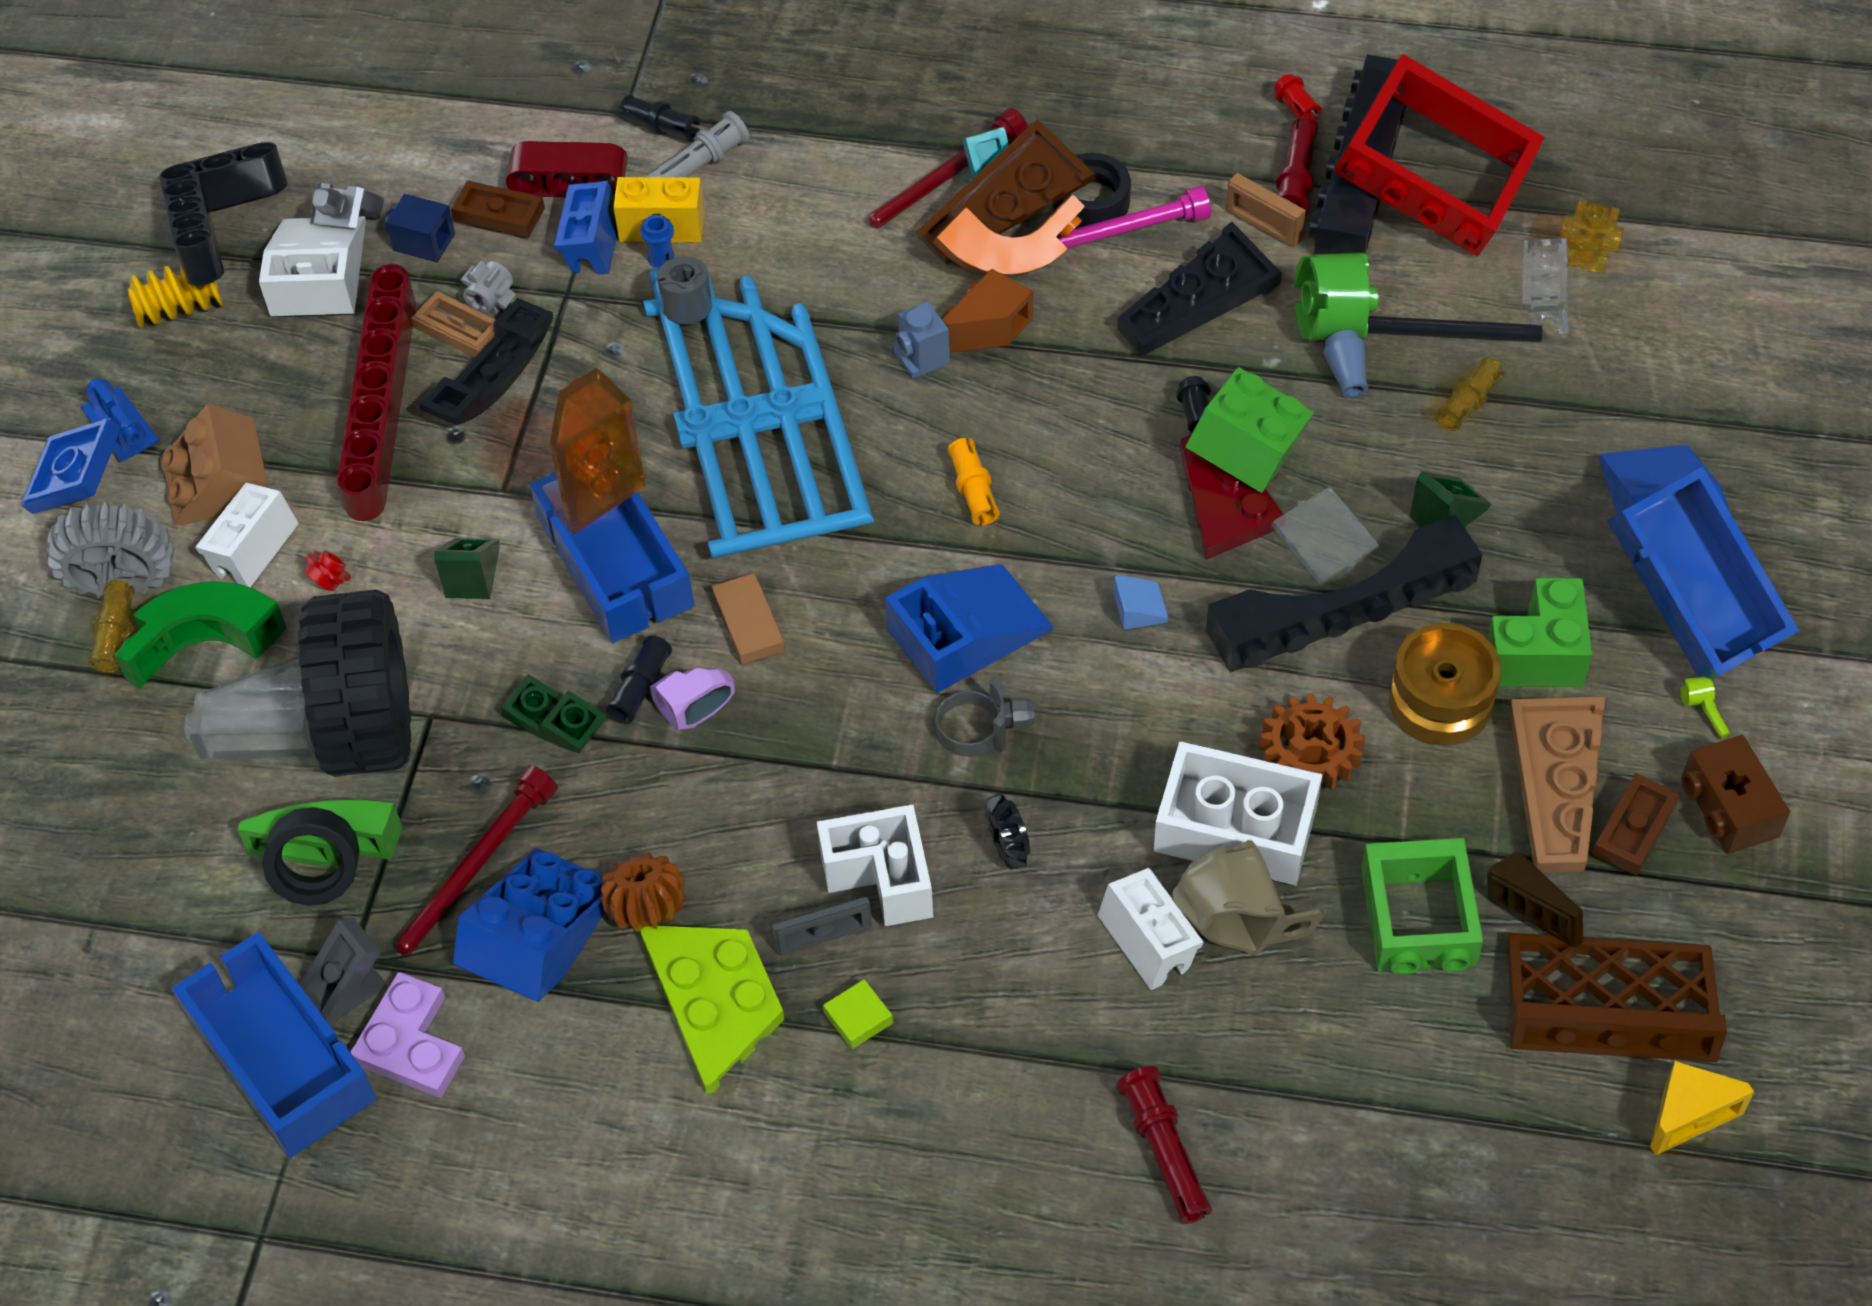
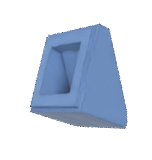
M1124 575L1114 576L1113 595L1123 630L1168 622L1169 618L1158 582Z

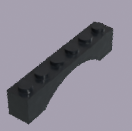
M1453 515L1415 529L1407 545L1390 564L1375 575L1350 587L1328 593L1301 596L1271 594L1249 589L1208 604L1206 632L1230 673L1244 667L1254 668L1264 663L1267 659L1282 653L1298 652L1312 642L1326 637L1341 636L1350 628L1369 621H1382L1391 613L1410 606H1422L1432 598L1445 593L1463 591L1477 582L1483 555L1457 515Z

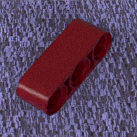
M523 141L515 144L511 150L506 185L509 190L540 197L566 198L569 185L608 181L615 196L617 178L625 177L628 155L622 147L612 143Z

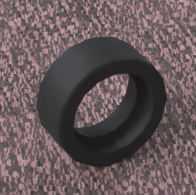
M1089 152L1076 155L1095 173L1096 180L1093 183L1104 184L1115 192L1106 199L1097 201L1077 198L1085 207L1077 214L1082 221L1076 228L1126 215L1129 210L1131 197V178L1128 169L1119 160L1106 154ZM1071 194L1054 203V210H1056L1068 197H1070Z
M316 807L293 810L279 818L269 831L262 860L266 881L275 893L292 903L312 906L327 904L342 896L354 881L360 852L357 834L347 820L330 810ZM312 835L322 837L334 844L339 850L341 857L339 867L326 876L312 878L299 875L289 869L282 859L283 846L289 840L298 836Z

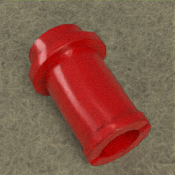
M1286 74L1275 83L1276 100L1279 103H1285L1299 120V123L1300 116H1309L1314 120L1317 119L1311 110L1320 115L1322 108L1305 90L1301 77Z

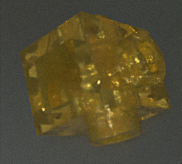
M1578 199L1574 216L1565 215L1559 240L1567 241L1562 264L1604 273L1609 252L1618 253L1624 232L1623 227L1616 226L1620 209Z

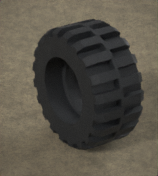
M374 589L313 596L301 608L298 642L300 645L299 666L301 668V686L304 695L306 720H308L309 735L314 746L316 760L319 761V767L322 771L333 777L400 769L409 761L411 752V712L402 639L399 633L397 616H395L394 606L390 601L389 595Z

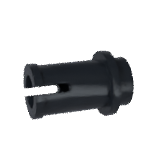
M1190 376L1183 379L1176 391L1177 400L1183 403L1190 433H1193L1205 408L1210 403L1208 396L1211 393V388L1199 376Z

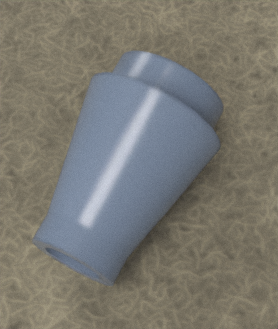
M1343 330L1330 335L1325 340L1323 356L1338 381L1343 396L1354 398L1365 394L1368 391L1365 341L1359 338L1358 333L1353 330Z

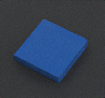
M107 418L49 436L21 505L34 514L94 496L122 426L114 419Z

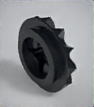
M1002 793L987 798L985 817L989 826L988 830L993 839V845L998 850L999 858L1011 870L1026 867L1027 856L1030 854V843L1024 822L1013 801L1007 800Z

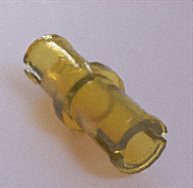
M1484 357L1468 377L1458 380L1453 387V394L1435 413V417H1440L1437 422L1441 427L1449 431L1458 430L1472 411L1479 410L1486 403L1487 394L1504 376V371H1499L1503 367L1497 360Z
M112 580L106 583L101 613L95 617L93 623L96 637L92 655L89 659V666L91 668L96 667L95 670L102 673H115L119 670L120 666L114 654L121 648L124 639L129 636L132 625L128 617L135 588L133 585L129 586L128 582L121 580Z

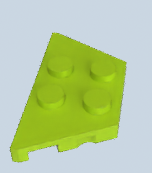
M652 926L644 927L640 930L641 938L707 1095L714 1093L720 1087L719 1080L737 1061L742 1064L755 1051L758 1041L769 1036L784 1021L783 1009L747 929L657 926L655 929Z

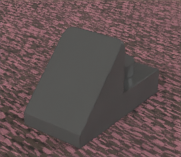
M355 918L338 920L300 983L301 988L329 1025L374 996L386 985L385 981L373 967L381 951Z

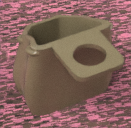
M1247 840L1243 844L1231 848L1220 846L1202 855L1189 865L1177 887L1173 890V901L1208 941L1250 954L1261 952L1267 945L1307 937L1313 933L1324 917L1321 909L1285 915L1266 863L1252 840ZM1308 921L1297 930L1284 932L1286 928L1297 922Z

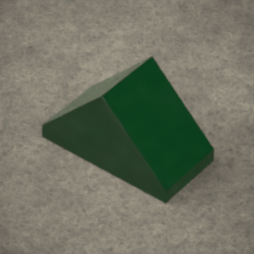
M1422 471L1416 479L1410 518L1420 527L1457 515L1463 526L1466 527L1485 513L1491 506V503L1459 477Z
M455 538L434 551V560L445 598H491L500 549V539Z

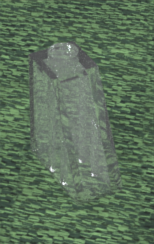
M299 656L195 695L193 712L186 715L184 728L187 741H192L200 760L312 757L314 746L311 743L308 720H306Z

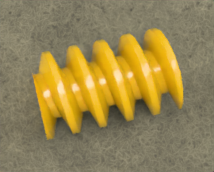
M181 264L180 275H176L168 265L164 266L162 280H159L152 270L147 271L146 284H142L135 274L130 275L128 295L140 329L144 327L145 315L155 325L161 322V310H164L171 320L176 319L179 305L188 316L194 313V301H197L204 311L210 309L212 296L220 306H223L217 282L214 281L205 285H190L185 279Z

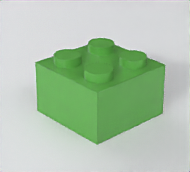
M1238 367L1205 408L1186 448L1260 493H1263L1294 450L1314 412L1303 406L1298 399L1285 395L1268 385L1256 374L1248 373Z

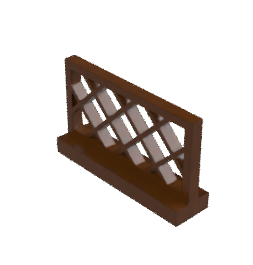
M1509 933L1507 950L1512 1013L1510 1029L1511 1049L1718 1062L1727 1028L1725 1015H1720L1712 948L1710 945L1583 938L1582 944L1574 948L1551 935ZM1520 951L1539 952L1550 961L1536 971L1521 959ZM1577 954L1590 955L1600 965L1587 974L1570 959ZM1626 958H1640L1651 968L1638 977L1622 965L1621 962ZM1677 961L1699 962L1700 973L1692 980H1689L1674 969L1672 965ZM1558 968L1577 982L1565 992L1546 979ZM1609 971L1628 985L1616 996L1597 982ZM1659 975H1662L1679 988L1668 999L1648 985ZM1533 987H1537L1553 1001L1550 1004L1524 1002L1523 995ZM1587 990L1604 1005L1602 1007L1580 1006L1573 999ZM1638 993L1656 1008L1654 1010L1631 1009L1625 1002ZM1689 996L1705 1009L1706 1014L1684 1013L1676 1005Z

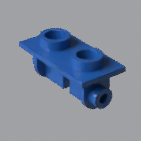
M100 378L92 379L88 383L87 397L89 402L82 405L81 409L92 423L112 418L122 426L112 450L120 462L160 442L119 386L113 389L109 381Z

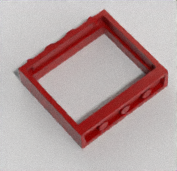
M1402 53L1333 172L1478 257L1499 227L1545 137ZM1391 97L1512 167L1488 216L1365 144Z

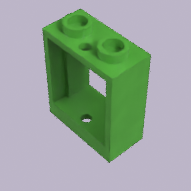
M1464 838L1366 844L1361 872L1377 972L1392 971L1398 975H1408L1422 969L1442 968L1448 972H1458L1472 966H1477L1483 938ZM1453 880L1462 932L1393 936L1385 884Z

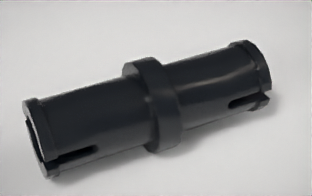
M626 95L619 106L621 109L629 110L628 113L619 111V117L622 120L646 126L654 134L668 133L692 142L696 133L700 131V128L691 126V124L700 125L701 122L698 116L673 110L669 104L661 101L654 104L635 98L633 95Z
M655 635L648 636L633 664L625 666L620 676L622 683L606 707L607 714L613 720L622 724H630L634 720L635 714L646 695L651 694L650 687L658 682L657 676L666 659L672 653V647L665 639Z

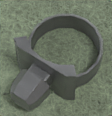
M318 183V188L314 191L312 200L314 208L310 224L337 226L355 230L359 216H365L366 219H380L384 198L365 191L361 187L348 186L347 190L333 188L334 185Z
M997 676L990 682V697L977 691L966 690L954 693L944 699L937 709L935 721L939 742L947 751L958 756L973 757L982 755L993 747L1002 753L1006 747L1005 726L1019 729L1035 724L1034 701L1027 698H1011V702H1004L1002 681ZM965 704L984 707L996 717L993 721L992 735L975 743H960L948 738L941 730L939 724L946 712L956 706Z

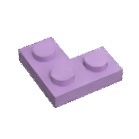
M401 972L397 973L350 1052L362 1068L440 1099L465 1058L462 1047L425 1033L445 999L442 988Z

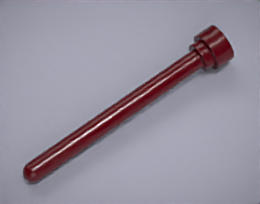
M1011 107L996 116L995 123L991 126L992 130L1004 127L1008 143L1010 144L1028 128L1023 116ZM965 149L870 214L869 224L873 228L882 227L968 167Z
M528 765L517 778V787L514 790L516 796L396 941V950L400 954L409 955L416 949L530 808L536 809L539 804L545 805L555 794L558 786L546 772L536 766Z

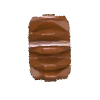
M649 852L642 858L635 859L630 855L629 861L612 864V872L602 876L603 885L601 890L603 896L601 900L603 908L608 913L609 920H614L619 929H626L631 926L635 932H639L647 926H652L656 929L657 924L661 921H673L674 913L684 908L683 900L685 896L683 888L685 885L682 873L679 872L676 864L670 863L667 856L653 858Z

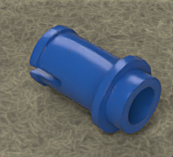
M652 215L648 217L640 229L641 237L647 244L648 262L653 267H661L666 262V254L668 260L675 258L671 243L674 228L672 223L664 216Z

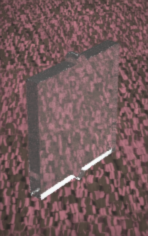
M1328 487L1307 501L1299 500L1294 509L1272 523V527L1320 585L1344 570L1352 571L1356 562L1379 547L1378 543L1331 487Z

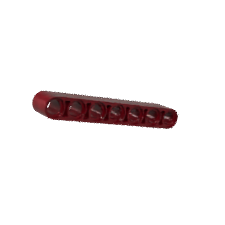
M398 264L383 265L377 268L370 278L337 476V483L346 512L357 521H369L378 517L386 505L413 329L411 317L415 314L416 301L408 272Z

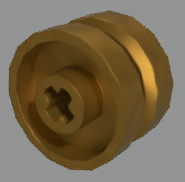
M1440 622L1422 626L1409 634L1397 651L1390 689L1389 705L1395 721L1409 735L1431 744L1448 746L1467 742L1481 733L1492 716L1495 696L1500 683L1501 661L1495 647L1481 633L1462 624Z

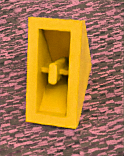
M1675 1061L1665 1083L1650 1148L1655 1155H1658L1744 1115L1754 1090L1749 1083Z

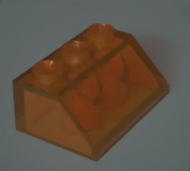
M596 367L584 376L574 379L567 387L559 391L549 442L567 527L573 535L646 487L631 399Z

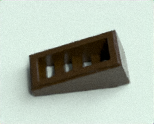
M1516 851L1489 868L1487 882L1488 898L1574 948L1582 944L1583 910L1524 855Z

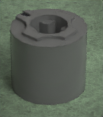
M682 256L666 261L659 268L657 279L663 314L667 319L674 323L685 325L703 320L711 312L713 306L708 271L705 264L694 257Z

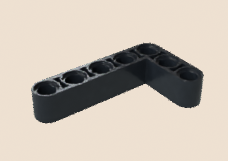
M261 142L176 164L160 173L159 177L172 239L187 283L190 285H205L218 280L224 274L210 214L211 210L271 195L283 190L287 186L288 181L275 143Z

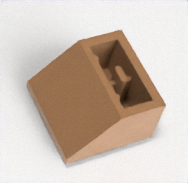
M209 403L196 418L189 421L185 431L173 445L166 448L161 460L174 524L181 526L220 516L246 482L265 487L268 483L254 418Z

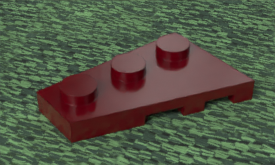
M1192 434L1180 439L1181 458L1188 488L1191 491L1194 502L1197 527L1200 528L1205 560L1284 527L1285 515L1266 489L1263 493H1260L1187 449L1186 445Z

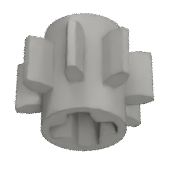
M480 261L476 267L471 266L461 278V281L468 286L463 294L465 301L470 307L484 314L490 311L497 314L500 308L506 309L516 296L509 289L513 284L511 273L497 262L490 261L485 264L483 261Z

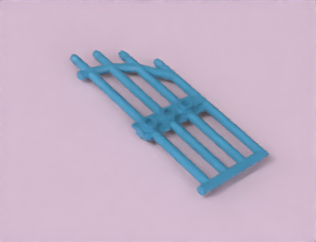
M653 267L650 271V281L655 299L643 300L647 317L660 315L686 409L673 413L682 449L696 447L721 539L708 541L711 559L874 523L870 505L806 307L801 303H797L792 307L794 326L763 309L756 283L751 276L745 275L740 279L739 288L744 303L717 298L708 273L713 306L711 312L705 317L728 401L703 406L681 326L668 320L663 314L657 279L660 267ZM722 316L750 322L770 392L750 397L744 395ZM771 333L803 350L813 383L791 388L787 387ZM823 418L852 510L830 515L825 514L798 425ZM777 428L782 429L808 516L807 520L784 525L781 523L756 437L758 432ZM735 437L739 438L765 528L739 535L713 442Z

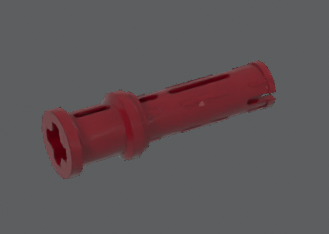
M1300 116V125L1297 118L1292 122L1286 164L1284 169L1277 175L1276 187L1278 189L1277 195L1305 209L1306 217L1309 211L1307 195L1312 191L1314 181L1309 169L1318 124L1309 116Z
M1155 1066L1142 1067L1123 1076L1117 1082L1116 1087L1120 1095L1127 1097L1136 1118L1132 1123L1136 1133L1140 1134V1137L1146 1138L1151 1147L1155 1161L1174 1201L1181 1223L1191 1224L1205 1218L1204 1215H1209L1212 1212V1208L1201 1188L1196 1172L1178 1135L1179 1133L1175 1126L1178 1122V1113L1175 1106L1168 1105L1159 1084L1162 1078L1159 1069Z

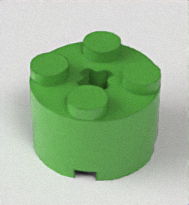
M1365 252L1313 254L1301 257L1297 265L1294 288L1302 287L1301 301L1294 302L1297 326L1304 339L1325 341L1330 335L1343 330H1353L1358 333L1361 339L1367 337L1369 312L1377 310L1378 291L1375 285H1369V261Z

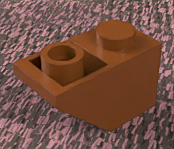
M991 269L980 281L972 283L966 295L955 307H949L941 317L949 329L950 353L1008 346L1033 320V291L994 269Z

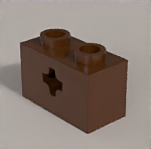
M1743 734L1690 752L1681 777L1684 791L1691 800H1696L1704 814L1705 825L1709 834L1714 839H1719L1727 854L1780 837L1790 810Z

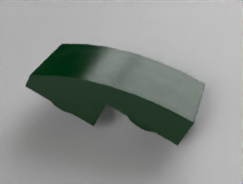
M530 674L524 678L504 703L500 716L527 732L554 745L577 753L583 750L607 717L605 713L569 690L562 696Z

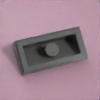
M862 896L769 924V930L777 954L784 955L870 929L872 927L870 902L867 896Z

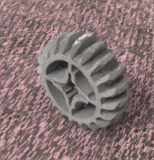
M107 501L102 506H95L86 502L83 510L70 507L68 515H58L57 522L51 526V532L48 534L46 557L48 558V566L53 569V577L63 579L64 587H77L79 594L90 592L95 594L97 598L102 595L111 597L131 596L137 592L146 594L149 587L156 588L162 586L164 578L169 577V572L172 569L174 544H172V536L168 533V526L159 523L158 516L156 515L145 516L141 507L132 510L126 507L125 502L120 506H110Z

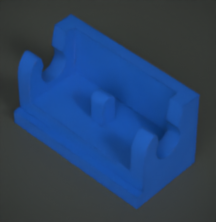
M608 181L568 186L554 247L557 252L561 251L567 265L575 273H580L581 262L578 259L583 258L591 262L592 268L597 274H609L618 230L614 213L615 196Z

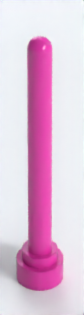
M1199 186L1185 190L1184 195L1178 196V201L1076 228L1065 239L1060 234L1056 237L1067 248L1180 217L1183 220L1191 219L1192 222H1197L1211 217L1210 202L1205 188Z

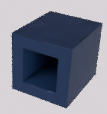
M403 194L395 208L390 209L386 216L385 229L389 234L392 249L395 252L438 263L455 236L449 205Z

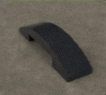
M517 298L493 323L495 337L455 380L443 377L419 403L420 410L455 425L468 422L482 414L500 399L529 364L554 319L553 312Z

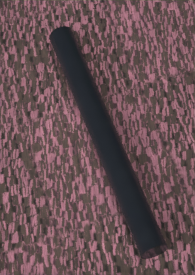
M1384 316L1368 317V333L1541 342L1542 325Z

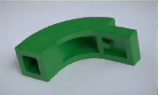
M199 582L163 593L136 611L133 616L140 630L134 636L127 638L114 656L126 681L140 689L172 656L187 646L203 641H221L229 643L257 659L287 627L277 601L258 590L232 582Z

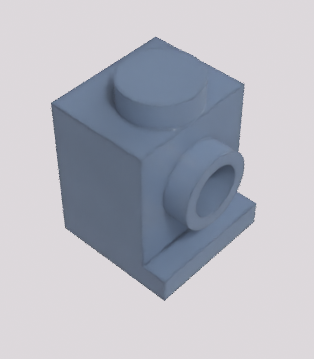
M929 301L898 313L899 332L895 334L896 344L892 345V351L912 379L950 363L949 329Z

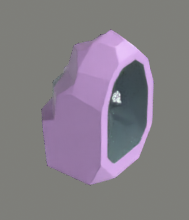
M719 667L709 669L692 668L682 673L678 671L671 672L652 685L650 689L652 699L661 715L674 730L694 728L717 713L735 693V682L726 670Z

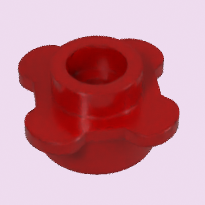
M324 550L322 553L314 551L312 555L308 554L306 557L309 564L304 570L305 574L316 584L327 590L335 591L339 584H343L345 580L349 581L351 575L344 570L346 568L345 562L329 551Z

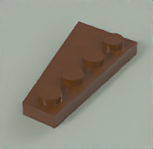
M1036 119L916 231L918 238L947 265L953 261L932 241L964 208L967 207L988 229L1000 235L1096 180L1095 173Z

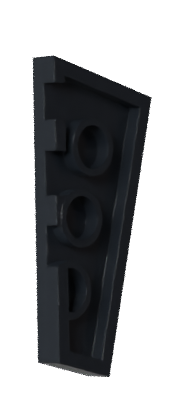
M1231 221L1222 229V235L1213 243L1208 241L1197 250V256L1185 267L1179 265L1169 275V280L1160 288H1152L1119 316L1117 329L1137 352L1143 356L1280 285L1282 272Z

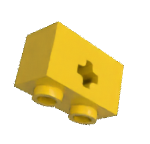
M618 177L614 213L619 242H645L640 232L644 221L652 215H661L667 218L673 225L674 235L671 242L702 243L705 208L700 177Z

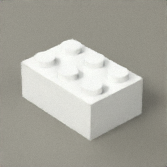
M1179 741L1156 819L1154 852L1195 861L1202 855L1220 846L1231 848L1241 845L1247 840H1252L1258 847L1272 880L1297 886L1318 806L1322 774Z

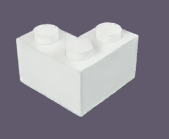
M914 805L817 822L820 853L828 893L877 885L885 926L933 918L932 887Z

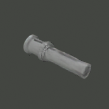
M727 111L722 115L720 122L709 130L702 129L697 132L694 142L690 146L666 161L646 177H689L707 163L717 164L723 160V154L737 144L744 145L750 140L747 127L738 115L732 111Z

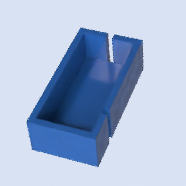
M612 449L530 483L539 521L552 543L556 544L559 555L612 644L648 628V619L652 617L655 618L657 623H660L695 607L689 573Z
M1703 466L1607 520L1627 556L1629 557L1637 553L1641 561L1633 566L1698 677L1716 678L1754 657L1755 654L1765 651L1800 631Z
M258 931L220 956L236 988L227 992L216 968L210 962L173 986L172 990L187 1018L290 1159L376 1101L377 1098L365 1071L344 1043L338 1040L334 1030Z

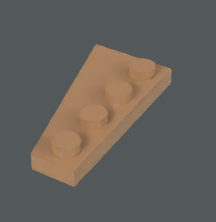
M1606 696L1511 699L1508 711L1533 865L1542 873L1584 872L1588 859L1593 815L1592 806L1597 780V762L1601 744V727Z

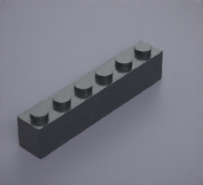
M1367 54L1363 69H1355L1350 94H1355V97H1347L1342 122H1347V125L1338 126L1334 150L1339 152L1338 155L1330 154L1326 170V179H1330V183H1322L1317 202V208L1322 209L1321 214L1313 213L1308 238L1315 239L1314 254L1367 252L1381 200L1334 173L1333 170L1398 61L1396 59ZM1393 97L1389 100L1365 142L1367 146L1391 160L1407 106Z

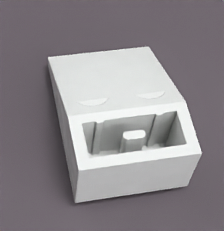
M365 216L358 217L355 230L337 226L310 224L311 218L283 219L264 249L259 284L270 316L354 313L366 225Z

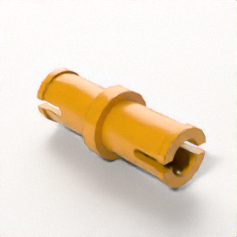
M960 438L953 441L948 446L947 451L958 476L955 481L958 492L965 496L972 515V521L975 525H979L980 520L982 526L991 524L999 518L1000 511L996 506L990 489L992 483L990 473L986 468L982 467L973 439L969 438L966 441V438Z

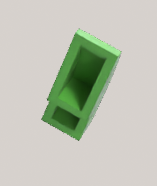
M329 800L298 804L269 811L240 821L237 829L247 853L263 857L269 831L279 818L295 809L316 807L330 810L347 820L357 834L360 849L359 855L391 860L403 827L393 802ZM312 835L295 837L289 840L282 850V859L287 861L337 869L341 860L340 852L334 844L322 837Z

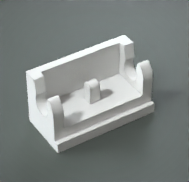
M246 482L195 548L198 553L203 554L207 563L218 577L223 579L229 571L238 584L251 587L299 523L281 491Z
M1150 868L1108 884L1097 916L1149 989L1153 990L1162 986L1168 977V972L1173 967L1178 970L1180 975L1184 974L1191 966L1197 949L1202 947L1203 940L1176 906Z

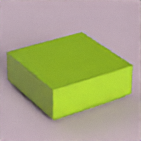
M865 979L823 1005L824 1014L852 1050L893 1024V1015Z

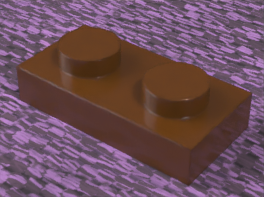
M467 180L455 200L451 212L454 221L530 237L545 206L543 197Z
M1635 773L1599 836L1592 855L1637 876L1676 807L1680 794Z

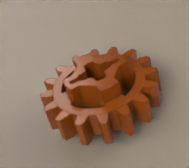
M1308 694L1306 703L1300 704L1294 696L1289 697L1287 710L1276 704L1273 707L1272 718L1264 719L1259 750L1264 751L1263 761L1322 774L1321 783L1324 782L1330 790H1333L1336 787L1337 776L1348 782L1351 779L1353 768H1359L1361 765L1365 735L1359 734L1361 721L1359 719L1348 720L1350 708L1347 705L1340 707L1338 710L1332 708V697L1328 696L1323 704L1316 703L1314 694ZM1282 735L1286 737L1285 745L1288 747L1286 750L1281 743L1280 738ZM1338 736L1343 743V750L1339 749L1340 741L1336 739Z

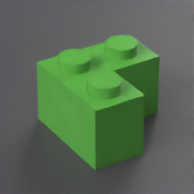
M1536 578L1528 607V616H1492L1487 640L1495 647L1501 661L1499 686H1584L1592 658L1583 578Z

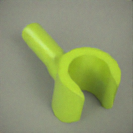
M1707 677L1685 679V685L1680 688L1683 704L1685 706L1701 705L1704 714L1707 715L1719 738L1728 737L1731 733L1714 702L1715 689L1712 680Z

